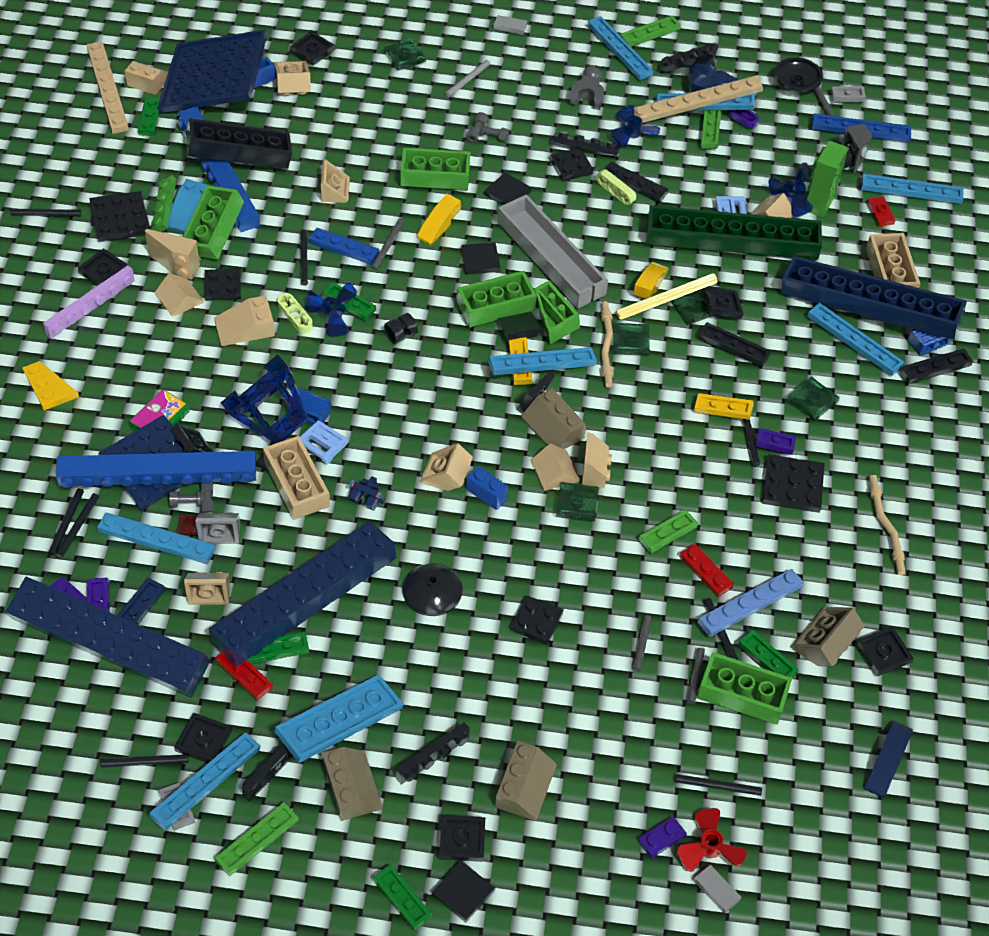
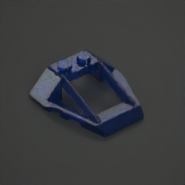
M279 354L264 365L268 372L240 395L234 390L220 402L231 417L275 444L284 441L307 422L306 413L292 372ZM284 381H286V383H287V385H288V387H289V390H290L292 396H291L290 393L287 391V389L284 387V385H283ZM278 390L291 407V410L270 427L257 407ZM251 411V413L256 418L261 427L254 423L252 420H250L243 413Z

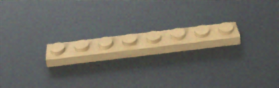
M103 42L87 44L112 134L129 131Z
M759 75L635 107L632 108V113L636 124L762 92L763 86Z

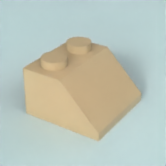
M132 61L125 70L127 86L154 95L163 87L168 74L167 71Z
M589 432L586 441L582 486L605 488V482L610 480L611 470L607 469V465L611 466L612 454H608V445Z
M458 443L432 452L420 482L424 485L447 491L460 488L465 482L464 479L467 471L470 469L473 457Z
M196 572L187 574L184 579L188 605H229L231 586L229 573Z

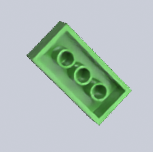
M830 140L826 147L822 146L819 154L820 157L817 156L813 166L815 169H813L810 176L812 182L809 183L807 188L809 194L806 195L804 200L806 212L824 218L836 196L848 147Z
M403 148L401 186L468 190L471 152Z
M206 186L182 236L197 240L199 257L218 260L244 204V200L236 189Z
M524 271L457 288V304L468 327L496 321L497 318L536 310L537 295Z
M712 652L697 698L778 725L792 678Z

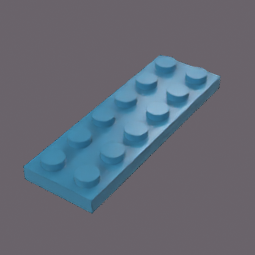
M378 674L276 726L275 733L300 763L401 710L404 704Z

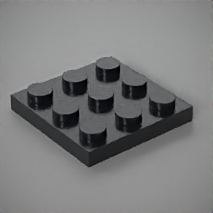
M141 191L89 198L98 241L146 235L145 230H151Z
M768 454L762 504L820 513L825 463Z

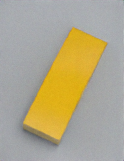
M446 194L422 225L417 238L432 245L451 225V220L461 211V200Z
M654 262L649 264L635 284L634 295L645 299L652 297L657 292L669 268Z

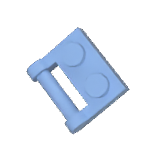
M716 196L717 211L736 213L735 205H737L739 213L747 214L745 197Z
M319 420L300 436L305 448L320 457L325 464H329L333 457L348 444L346 437ZM312 439L328 451L324 452L320 448L310 443L309 440Z

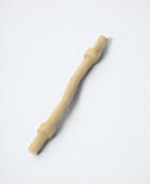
M604 301L601 304L603 311L601 317L606 331L601 351L602 376L605 378L606 387H612L613 370L610 366L608 355L613 337L612 312L609 310L608 302Z
M871 475L869 476L871 485L870 495L874 501L876 516L890 534L893 547L892 557L896 563L898 575H904L906 573L903 562L905 556L900 547L898 532L884 514L881 501L882 491L878 486L877 476Z

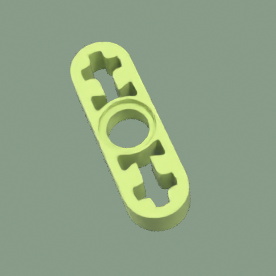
M604 169L596 174L597 182L625 205H629L636 200L635 192L608 170Z
M280 294L277 299L278 307L296 330L302 334L311 332L313 329L311 317L291 294ZM293 311L300 312V314L296 316L291 315L290 313Z

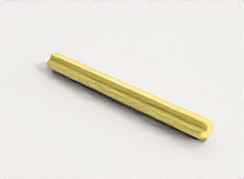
M714 273L618 309L617 315L620 320L716 284L717 277Z

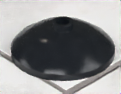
M792 57L778 63L775 69V77L788 90L808 92L820 86L823 80V72L811 60Z
M430 563L418 566L408 573L403 582L402 593L406 604L413 611L425 616H440L452 611L459 604L462 598L463 586L459 576L451 568L441 564Z

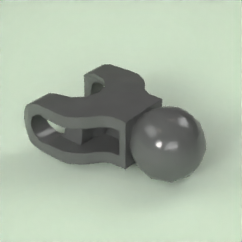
M586 67L582 73V79L572 85L570 94L571 105H577L581 99H590L593 102V108L601 109L604 88L599 84L602 79V73L598 67Z

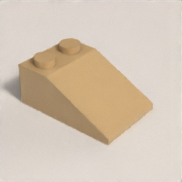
M306 61L274 62L278 93L290 95L292 92H297V94L311 92L310 71Z
M146 229L145 234L149 256L174 275L192 280L200 266L197 240Z
M266 295L249 298L214 317L221 346L275 336L274 321Z

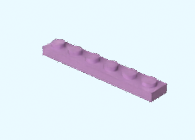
M126 266L45 321L43 325L46 335L51 339L60 334L77 320L89 314L127 286H130L135 281L133 269Z

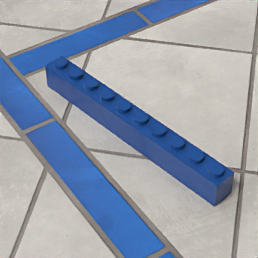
M197 106L178 112L179 119H177L179 128L183 129L186 139L189 118L204 120ZM196 157L198 161H201V167L203 171L207 172L208 180L213 183V186L236 189L244 200L234 227H238L240 233L260 227L259 214L230 163L224 160Z
M255 451L57 456L56 479L59 486L66 488L72 486L91 487L93 485H103L108 487L112 485L131 486L132 484L152 485L160 483L164 485L197 482L209 484L211 482L230 483L232 481L247 483L256 481Z

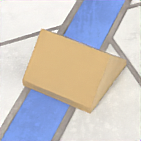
M324 159L321 176L322 202H348L350 177Z
M781 193L766 197L751 214L792 218L795 215V211L785 194Z
M168 273L155 291V295L172 317L204 303V300L187 278Z
M550 443L531 459V463L544 491L580 482L571 458L565 449Z

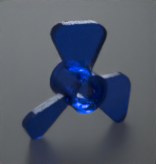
M633 105L624 107L616 114V119L625 124V127L612 130V137L621 147H626L630 138H638L641 135V131L654 135L660 134L661 128L658 126H642V119L635 115Z
M807 162L801 163L796 180L784 183L776 178H770L768 181L772 195L784 193L786 197L792 198L791 213L794 217H801L813 210L812 204L803 196L806 191L804 182L812 173V168Z
M348 282L343 286L336 299L333 297L323 299L313 291H309L306 298V309L311 313L323 311L329 315L326 330L329 336L347 335L349 328L341 316L345 311L344 303L357 295V290ZM335 304V309L331 311V307Z

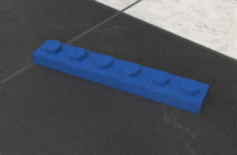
M816 113L813 116L812 129L845 133L848 126L865 124L874 138L910 142L911 126Z

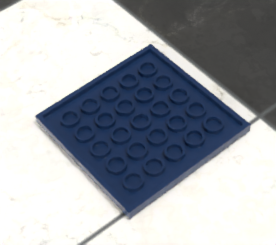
M266 29L177 43L157 107L159 113L186 110L196 106L200 108L251 100L268 36Z

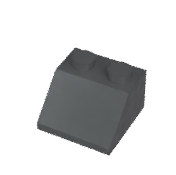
M865 124L846 127L842 142L843 146H848L851 150L852 163L849 168L853 174L858 171L863 163L872 138L871 131L868 130Z

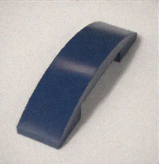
M893 721L864 790L885 798L913 732L912 728Z

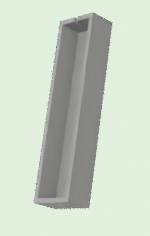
M527 194L498 207V223L577 309L591 303V299L595 301L606 295L607 278Z

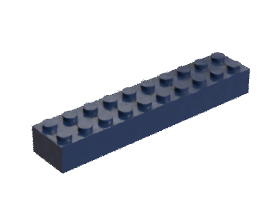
M793 256L782 278L781 294L817 304L821 303L828 307L952 340L957 335L967 304V300Z
M368 521L209 628L211 643L221 653L223 652L225 657L236 667L240 664L242 665L244 661L261 652L264 647L274 643V640L284 636L395 560V543L371 521Z
M27 576L5 611L13 620L189 698H192L211 662L205 653Z

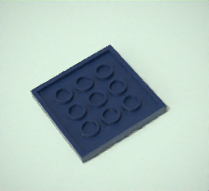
M162 415L100 451L98 455L185 453L182 443L175 438L176 434L172 430L173 425L165 415ZM160 483L121 486L138 509L143 511L169 495V491H176L186 484L172 483L164 485Z

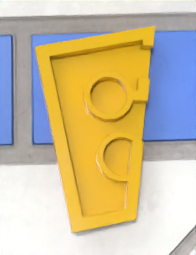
M41 361L22 367L43 410L79 397L75 389Z

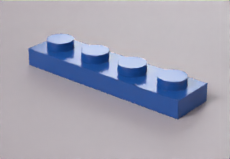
M317 227L309 238V244L370 265L373 264L379 254L378 248Z

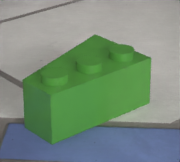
M550 280L534 288L537 295L536 305L549 344L580 328L579 314Z

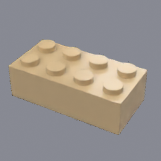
M904 233L871 234L866 251L874 277L919 288L920 281Z
M299 436L263 448L264 462L293 520L330 507V493Z

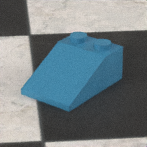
M190 179L185 180L177 193L171 209L169 229L182 233L185 232L207 186L206 184Z

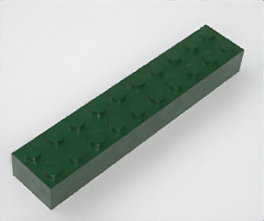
M649 205L646 244L790 258L796 256L804 259L818 260L822 248V221Z

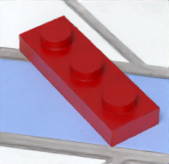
M696 544L680 553L679 558L717 597L733 588L734 583Z
M223 652L215 657L216 662L257 701L273 689V684L249 661L246 660L242 665L240 664L236 667L225 657Z

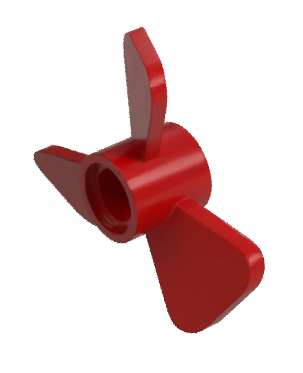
M718 808L697 812L695 822L702 832L700 842L683 844L678 848V857L688 872H693L704 857L711 859L717 857L720 853L734 866H741L747 856L745 849L723 844V835L716 830L721 813ZM707 841L715 843V846L708 845Z

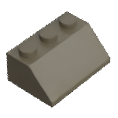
M553 388L538 395L521 415V419L546 446L551 443L566 449L585 438L586 424Z
M824 607L791 648L816 666L832 667L837 663L843 652L848 649L852 641L858 637L860 631L864 628V624L852 607Z
M517 741L496 795L495 808L537 821L557 763L538 747Z
M341 747L322 753L323 766L340 821L383 809L365 751Z

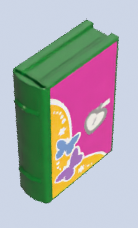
M162 389L129 420L131 424L130 429L136 431L162 415H165L174 426L175 423H179L190 412V407L184 401Z

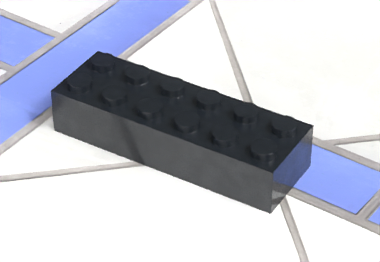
M189 118L186 130L187 156L269 166L279 169L289 168L292 157L290 132Z

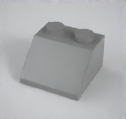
M208 512L199 513L196 517L199 540L211 544H239L241 527L239 513Z

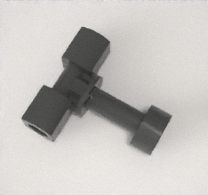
M478 112L474 120V126L470 128L467 134V141L477 143L480 135L484 136L486 133L498 136L500 141L506 142L509 129L502 127L501 130L487 127L488 115Z
M201 482V491H197V495H178V491H169L170 507H178V503H197V507L201 506L202 513H214V501L211 500V497H213V482L209 484Z

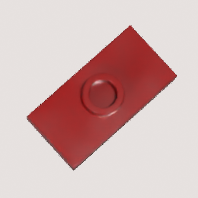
M884 196L867 200V204L878 227L895 224L896 220Z

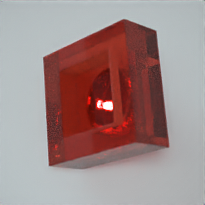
M180 515L178 534L198 535L196 526L197 516Z

